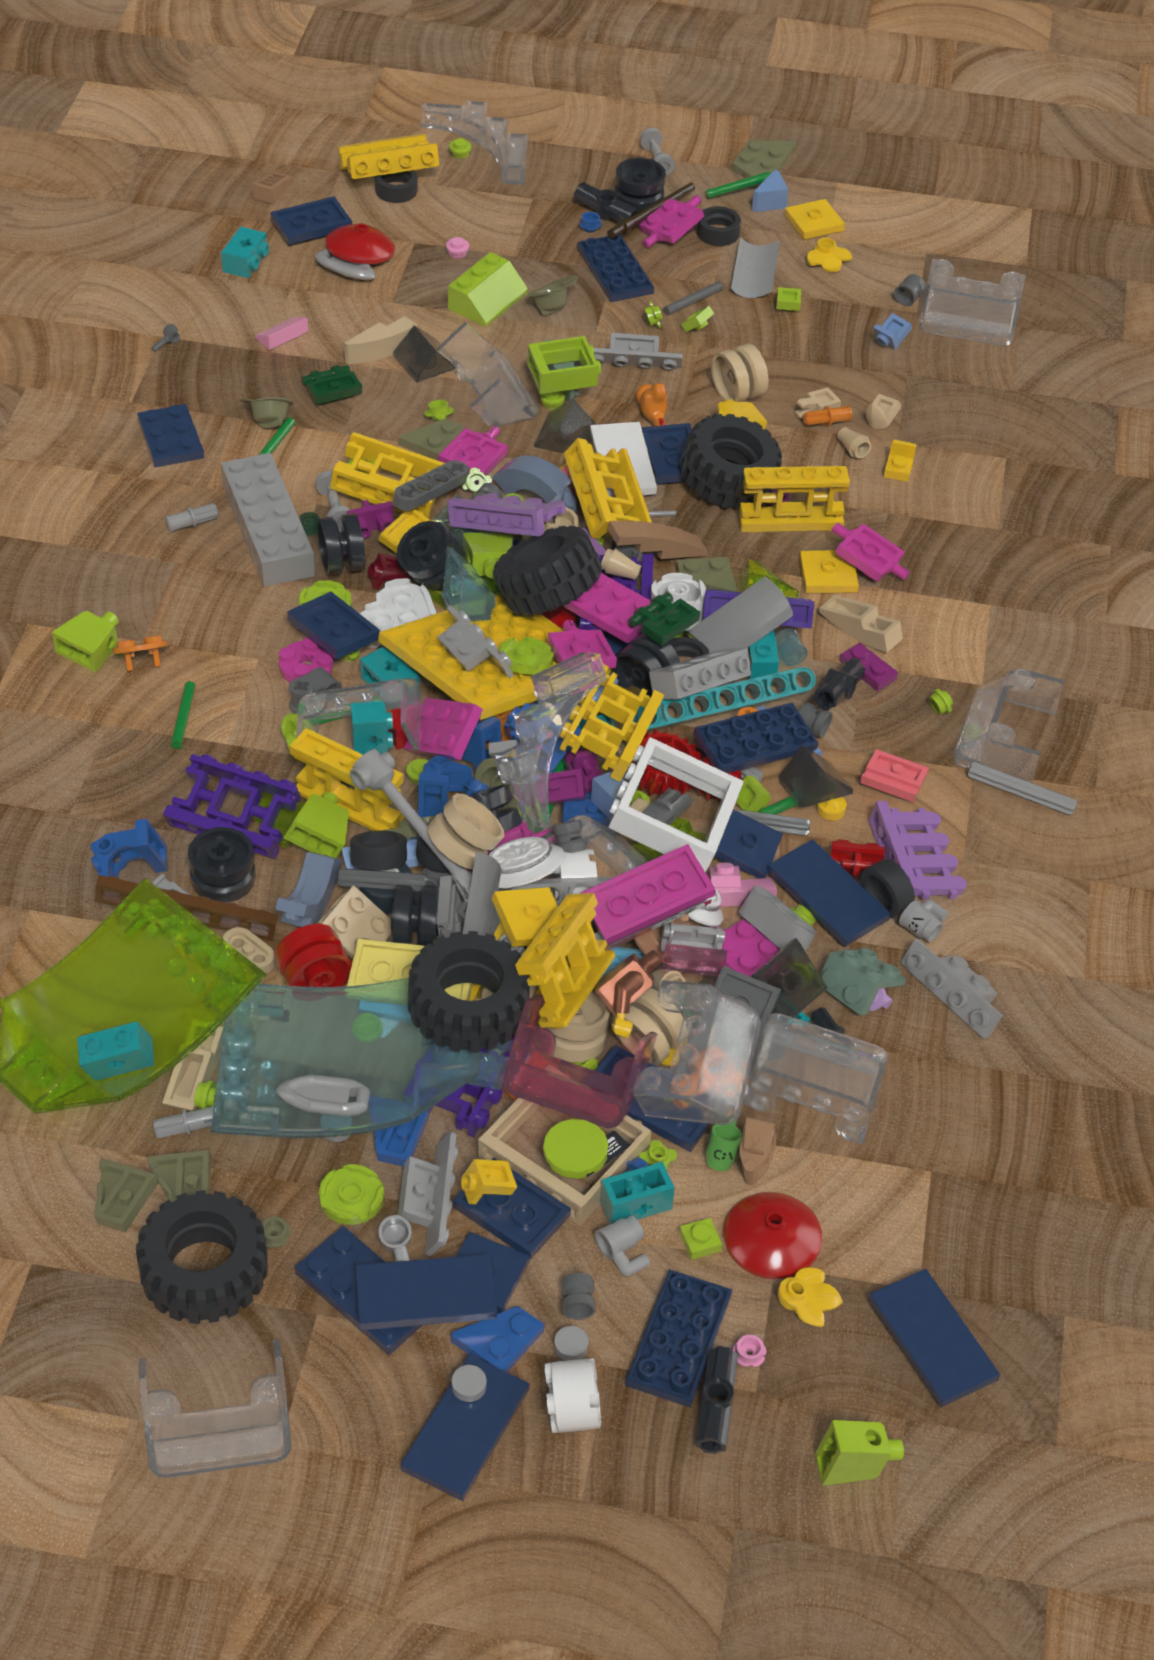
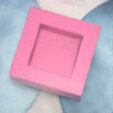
M719 863L716 867H710V881L715 887H741L739 866H734L731 863Z

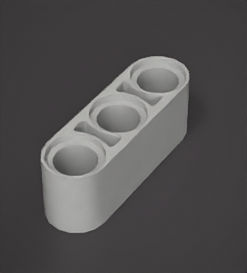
M753 886L739 910V913L776 946L786 954L797 959H802L817 934L812 926L774 894L760 886Z

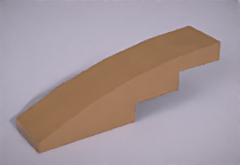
M609 521L607 530L617 546L634 545L638 552L655 551L660 559L707 556L708 554L707 549L697 535L682 529L641 521Z

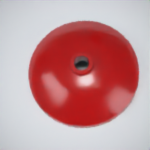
M364 223L338 227L331 231L325 239V247L332 255L353 263H382L391 259L395 253V245L385 233Z
M762 1192L742 1199L731 1209L724 1225V1242L731 1258L747 1272L766 1279H786L794 1277L800 1269L809 1268L815 1262L821 1249L822 1229L813 1211L800 1200L783 1193ZM772 1221H775V1222H778V1223H780V1224H777V1225H776V1224H772L771 1222H772Z

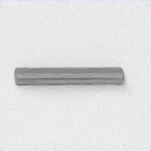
M973 762L969 768L968 776L972 779L1067 815H1072L1075 811L1076 799L978 762Z

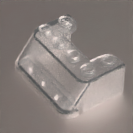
M932 259L920 316V329L931 334L1001 346L1011 344L1014 338L1026 274L1010 271L1002 275L1000 284H995L989 281L971 280L966 277H954V266L949 261Z
M662 980L658 993V1001L661 1007L668 1012L684 1014L671 1068L648 1067L642 1070L636 1079L633 1095L645 1116L718 1125L731 1124L739 1117L761 1027L760 1017L753 1007L712 985Z
M770 1014L763 1026L748 1072L743 1104L751 1106L758 1111L770 1110L774 1107L777 1096L789 1102H797L812 1107L819 1112L837 1116L835 1122L837 1133L846 1141L864 1144L879 1105L888 1055L885 1050L877 1045L783 1014Z

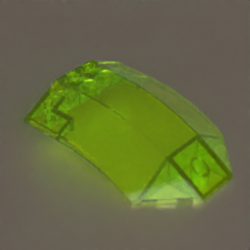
M144 878L116 909L66 957L23 988L4 999L0 997V1008L2 1009L0 1025V1083L34 1114L121 1101L164 1075L192 1053L266 977V973L158 887ZM138 1021L152 1037L154 1066L97 1081L92 1079L79 1066L78 1037Z

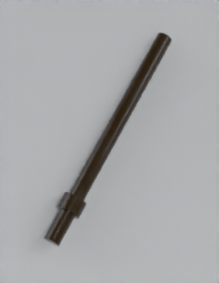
M690 182L632 217L620 220L615 227L607 231L608 237L612 239L620 234L628 233L633 229V226L647 219L665 201L670 198L679 200L695 190L694 183Z

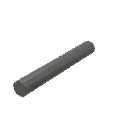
M718 281L663 308L664 313L667 316L723 290V285Z

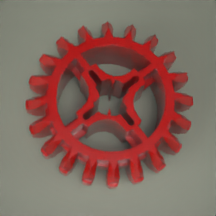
M656 729L651 734L646 732L640 743V746L645 747L651 737L693 758L701 759V753L696 752L695 744H688V737L681 739L678 737V732L671 735L667 729L663 733ZM648 764L639 782L640 791L646 789L649 791L650 796L654 793L660 796L668 788L680 791L683 795L687 791L691 792L694 788L693 785Z

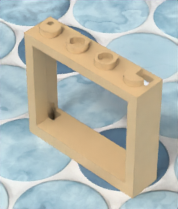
M548 1066L478 1139V1158L492 1160L494 1157L500 1161H508L512 1170L570 1207L571 1216L569 1218L581 1226L601 1204V1180L624 1173L627 1170V1162H631L635 1157H639L641 1152H645L649 1148L652 1131L643 1126L641 1121H635L624 1114L616 1105L609 1104L599 1098L591 1089L584 1088L571 1080L566 1073L563 1075L551 1066ZM550 1095L608 1133L616 1131L630 1144L625 1152L585 1195L505 1144L513 1133Z

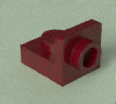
M379 553L374 563H371L368 568V577L373 589L379 590L385 579L389 581L405 578L411 581L412 579L411 575L400 566L397 557Z

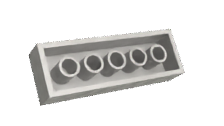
M260 454L221 463L224 491L263 587L315 576L314 552L272 454Z

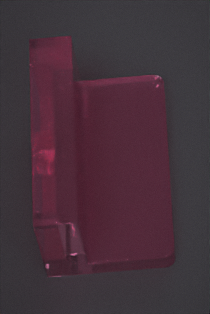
M723 943L722 949L666 944L664 952H662V959L665 964L661 966V970L719 976L722 967L725 966L727 961V950H723Z

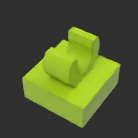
M746 776L736 803L742 810L758 812L761 807L765 808L772 797L769 796L768 791L754 776Z

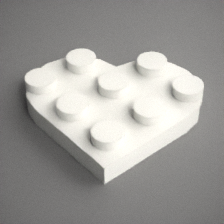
M405 578L386 582L385 588L376 593V601L365 605V610L360 614L383 631L436 614V610L426 587L423 584L419 587L416 584L410 583V579ZM378 640L367 645L370 648L384 646Z

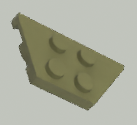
M749 140L733 161L732 171L743 176L744 179L765 172H770L771 174L774 170L780 172L795 152L797 141Z

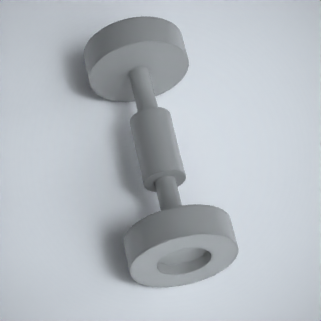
M654 127L647 128L640 135L641 145L646 150H652L655 157L654 160L665 168L667 176L673 172L675 162L671 155L663 154L660 148L663 140L660 131Z
M325 471L317 476L315 484L320 494L328 496L331 510L328 512L327 517L332 516L337 521L338 517L346 514V511H349L350 508L341 506L337 494L338 491L330 489L333 471Z

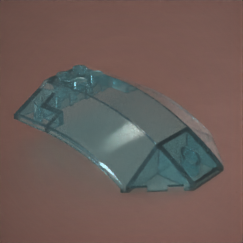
M409 977L382 983L346 987H296L229 982L211 1133L281 1138H324L361 1134L408 1123L478 1076L479 1052L469 1053V1050H460V1053L454 1052L448 1046L442 1048L435 1045L433 1038L428 1040L419 1032L420 1028L414 1026L411 1014L408 1012ZM315 1074L356 1080L367 1086L371 1093L368 1109L364 1113L354 1116H336L310 1113L297 1109L281 1099L276 1092V1088L279 1084L289 1079ZM350 1097L349 1102H356V1097Z

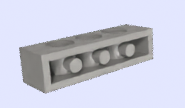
M747 648L720 649L651 671L649 674L652 692L656 690L664 694L663 699H680L750 676L751 669Z

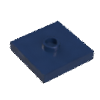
M732 810L714 857L731 863L734 866H739V869L759 879L765 878L768 874V865L774 859L783 833L738 811Z
M469 1232L456 1257L491 1255L497 1313L504 1312L530 1262V1255Z

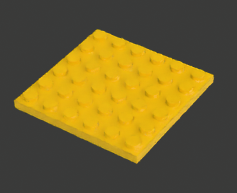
M501 593L455 607L457 611L462 609L471 620V625L476 623L485 635L484 639L487 637L492 639L498 648L497 652H499L502 642L510 638H516L515 641H522V637H532L547 643L548 633L564 631L541 614L524 616L523 614L518 615L512 612ZM448 610L379 632L378 641L456 702L476 704L482 708L480 720L510 711L516 706L519 707L525 703H532L544 697L589 682L591 678L587 670H579L577 672L562 671L555 656L551 668L540 674L529 675L512 672L514 676L509 679L488 657L468 672L442 646L437 638L455 624ZM608 668L606 674L609 675L611 672V668Z

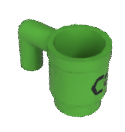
M733 1114L726 1115L723 1123L715 1124L710 1133L711 1136L706 1149V1163L716 1171L729 1170L732 1163L736 1160L743 1133L736 1127L737 1119Z

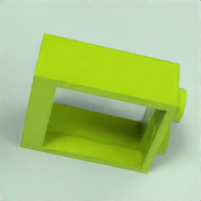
M585 336L528 344L527 365L540 394L597 386L598 375H601V364L599 360L595 359L594 348L588 344ZM580 360L582 364L579 367L549 371L547 366Z

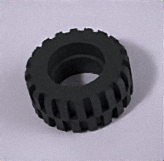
M715 414L712 418L709 416L702 419L692 428L680 459L681 473L689 488L694 489L696 495L700 498L708 499L707 502L713 505L714 503L720 504L722 508L734 507V509H739L741 503H753L755 494L744 493V468L781 467L782 453L776 439L771 438V433L767 429H762L759 423L748 421V418L743 416L740 418L735 417V414H727L726 416ZM723 458L730 459L738 464L731 463ZM763 489V493H768L772 489Z
M572 525L568 527L559 526L556 529L550 528L545 530L541 536H532L524 539L518 545L508 549V552L503 554L499 561L496 562L493 577L508 608L518 615L531 616L532 614L539 615L545 611L556 610L557 607L565 606L570 601L581 597L585 591H589L593 587L594 583H597L601 575L602 566L586 531Z
M460 931L450 934V937L445 938L443 935L433 940V945L428 943L420 950V954L415 956L409 970L408 1012L411 1014L414 1026L420 1028L419 1032L426 1039L433 1038L435 1045L442 1048L448 1046L451 1051L459 1053L460 1050L478 1053L479 1049L483 1048L489 1051L497 1048V1043L500 1042L503 1045L511 1040L512 1034H517L523 1027V1021L526 1020L528 1014L530 986L527 983L529 975H519L515 966L521 954L516 949L512 951V946L506 941L501 940L499 942L494 935L488 933L485 936L478 935V931H469L468 934H461ZM474 983L486 987L494 994L485 999L469 1001L455 998L444 990L455 984Z
M206 1190L196 1191L195 1195L187 1196V1193L178 1195L177 1200L173 1202L167 1200L159 1206L160 1211L158 1213L153 1211L146 1219L147 1225L142 1226L138 1234L139 1242L136 1244V1256L144 1293L149 1301L154 1302L155 1308L161 1313L165 1314L169 1311L170 1318L177 1321L187 1318L189 1323L200 1324V1320H209V1323L219 1322V1317L226 1315L227 1318L238 1314L240 1306L243 1308L248 1307L253 1302V1294L258 1295L264 1286L263 1280L267 1277L268 1272L266 1236L264 1235V1227L261 1220L256 1218V1213L250 1206L246 1205L243 1207L242 1200L235 1196H231L228 1199L226 1198V1193L214 1191V1194H206ZM200 1242L218 1243L233 1252L222 1265L202 1272L188 1271L172 1262L183 1249Z

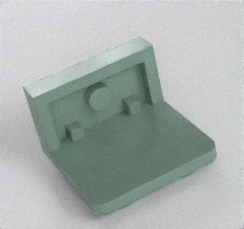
M868 948L857 950L845 949L844 951L830 952L816 984L859 1015H867L880 988L904 986L906 978L899 974L900 970L897 967L882 962L877 958L878 955Z

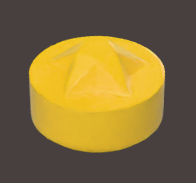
M836 793L823 794L818 800L817 812L826 820H839L845 815L846 800Z

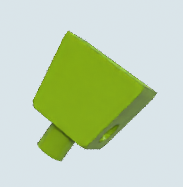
M505 532L463 533V548L466 553L465 563L471 574L494 579L495 564L513 546L514 534Z
M83 611L52 632L55 652L96 673L113 652L112 648L117 647L116 642H118L115 627L119 623L117 616L110 611H107L102 617L89 611Z
M324 792L321 796L311 794L283 838L310 852L336 858L346 842L349 812L347 809L337 805L338 797L334 793Z
M833 1420L815 1452L822 1486L875 1479L879 1477L887 1461L903 1459L904 1446L901 1439H888L885 1427L880 1422Z

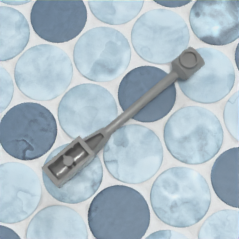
M376 749L368 751L355 762L353 769L350 771L353 783L360 790H365L368 787L371 791L382 789L450 871L455 884L464 898V902L457 912L465 920L472 874L464 867L448 859L435 846L428 835L426 823L391 782L394 775L392 768L395 767L393 757L388 752L380 755ZM496 909L491 935H494L501 921Z

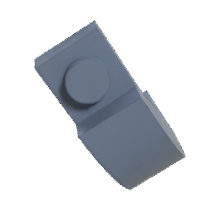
M535 456L516 457L507 462L492 476L506 495L526 489L535 492L547 503L555 500L564 501V505L573 510L574 513L581 507L579 500L567 486L572 482L571 479L558 467L542 458Z
M306 852L302 872L295 890L288 898H278L275 910L283 911L282 922L301 927L317 924L331 899L342 859L315 852Z

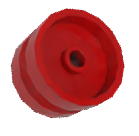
M320 923L305 925L292 931L278 944L274 954L276 965L281 975L284 976L291 995L302 1001L320 1000L337 992L348 981L352 962L346 950L342 948L336 931L329 925Z

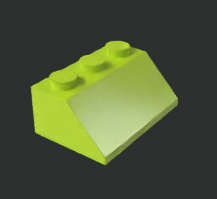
M489 252L448 285V310L487 327L526 295L528 288L509 260Z

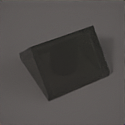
M416 326L411 328L393 351L394 358L416 383L459 368L457 361L435 337Z
M571 399L548 413L534 443V447L564 454L577 438L586 439L587 443H589L591 439L590 425H596V422L574 399Z
M803 745L778 775V781L800 808L853 794V788L830 761Z
M797 938L791 940L752 974V978L781 989L771 1016L784 1025L789 1023L827 989L826 984Z

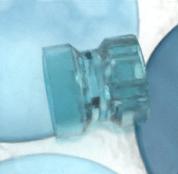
M787 628L775 635L777 650L785 665L796 666L805 660L808 650L804 643L800 641L796 630Z

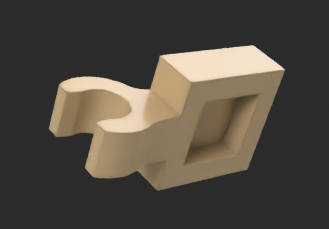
M828 387L807 393V398H801L797 401V404L802 409L795 411V414L799 419H803V414L808 411L823 410L825 406L830 408L840 407L841 400Z

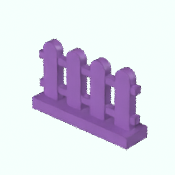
M496 493L476 496L474 500L461 498L448 500L450 526L530 536H541L544 534V521L548 522L551 520V517L566 512L564 501L561 500L542 503L541 498H530L520 501L519 496H507L500 499Z
M876 801L868 819L875 841L879 846L885 847L884 859L896 862L908 875L914 888L915 897L921 896L922 899H929L930 895H948L949 899H956L958 895L962 894L967 886V882L960 876H951L950 874L955 871L958 860L953 855L942 853V851L947 849L950 840L945 834L934 833L933 831L938 828L941 817L935 812H926L925 808H918L916 812H899L898 808L890 809L887 801ZM906 830H923L924 833H907ZM931 851L932 853L915 855V852ZM923 873H940V876H924Z

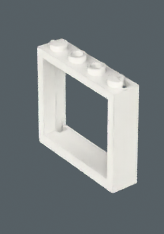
M650 737L645 747L639 745L632 760L637 765L631 763L625 775V779L629 780V783L623 781L617 793V797L621 798V801L615 799L609 811L614 816L608 828L663 854L689 844L706 872L717 851L744 781ZM647 764L722 799L705 842L629 807Z

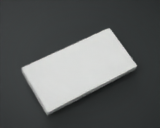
M640 422L590 425V434L595 453H601L605 456L611 449H616V452L621 448L627 449L642 495L656 494L657 486ZM606 487L608 495L616 498L614 489Z

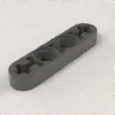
M458 460L449 461L397 487L392 501L393 505L400 510H413L464 484L467 480L469 467Z

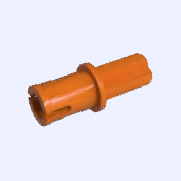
M849 405L836 408L825 406L823 410L808 411L803 414L804 424L806 426L818 424L831 426L832 423L851 421L852 409L851 407L849 408Z

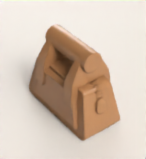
M746 1117L740 1143V1164L745 1182L748 1185H755L767 1173L776 1148L775 1124Z

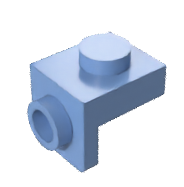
M892 313L882 326L876 324L873 327L875 339L880 345L884 347L889 346L896 350L912 330V325L910 322Z

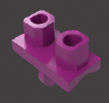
M366 499L361 501V508L346 511V514L356 513L358 516L363 539L368 538L373 530L380 529L383 532L394 522V505L391 501L370 506L369 501Z
M586 748L579 749L576 754L566 752L563 760L567 769L581 768L584 771L586 793L592 792V779L603 775L597 763L598 760L595 753Z

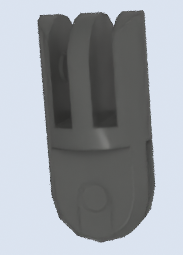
M668 788L642 813L662 823L671 825L691 806L692 800L686 793L682 795L680 791Z

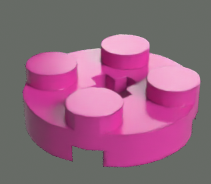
M306 637L303 641L294 642L279 651L280 673L289 683L293 679L299 678L318 667H323L329 674H332L334 657L309 637Z

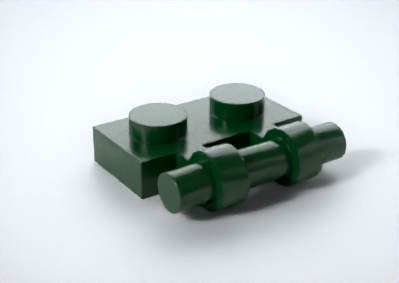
M335 365L331 366L329 370L321 372L315 370L311 371L309 375L301 376L303 386L307 385V391L316 405L362 393V384L355 373L350 371L349 365L341 367Z
M667 592L664 595L654 597L646 607L641 606L635 610L634 615L628 618V623L631 627L641 624L642 632L663 646L699 621L700 611L681 598L672 603L674 600L673 596Z

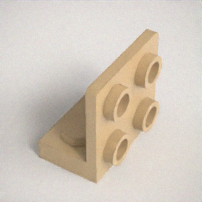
M354 885L340 895L317 922V924L329 925L336 931L342 948L352 958H354L358 939L385 941L393 932L391 931V919Z

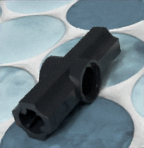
M582 182L574 192V199L596 210L601 220L613 219L619 222L640 212L637 208L617 199V193L613 190H599Z
M852 657L850 660L844 661L837 669L830 668L823 684L816 690L814 700L818 703L820 709L828 711L830 708L836 707L843 699H851L856 685L865 674L866 668L861 664V660Z
M718 1346L715 1349H709L696 1438V1447L702 1449L705 1453L716 1454L726 1450L738 1362V1353H735L728 1347ZM718 1397L721 1398L723 1401L716 1402L713 1401L711 1398Z

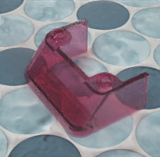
M538 993L527 999L503 1077L506 1090L513 1096L581 1120H587L604 1128L618 1126L626 1118L645 1078L658 1033L651 1031L641 1038L635 1058L626 1057L619 1060L615 1064L611 1076L553 1057L556 1048V1038L549 1029L541 1028L537 1025L539 1011L544 998L541 993Z

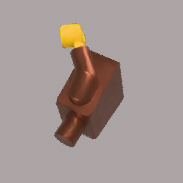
M654 949L641 959L635 953L630 955L604 975L596 984L595 993L612 1014L616 1016L612 1023V1031L616 1035L624 1038L629 1037L633 1022L625 1020V1014L630 1012V1004L654 984L652 973L665 964Z

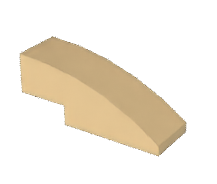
M405 316L388 326L381 322L375 324L344 342L345 363L357 364L375 361L412 348L418 344V325Z
M834 595L819 607V612L832 624L849 636L872 648L887 653L903 639L900 621L880 616L875 605Z
M197 1020L193 1021L186 1045L181 1046L162 1102L163 1105L182 1110L186 1109V1111H194L196 1109L194 1096L197 1086L200 1082L207 1083L208 1080H211L228 1037L224 1027Z

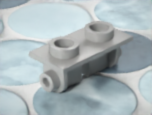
M670 922L662 925L661 951L721 957L725 931L719 927L681 925Z

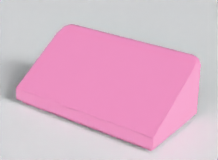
M293 317L256 334L255 339L267 349H273L307 333L308 319L306 317Z
M771 878L740 880L741 887H715L722 900L719 907L742 906L753 886L765 888L777 896V888Z

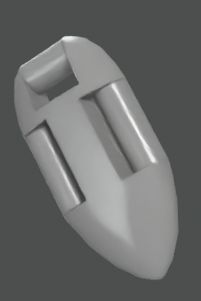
M327 249L316 253L318 263L345 277L359 280H372L375 278L374 270L368 264L342 260L332 255Z
M315 1074L289 1079L279 1084L276 1088L278 1096L297 1109L310 1113L336 1116H354L364 1113L368 1109L371 1093L367 1086L356 1080ZM350 1097H356V1102H349Z

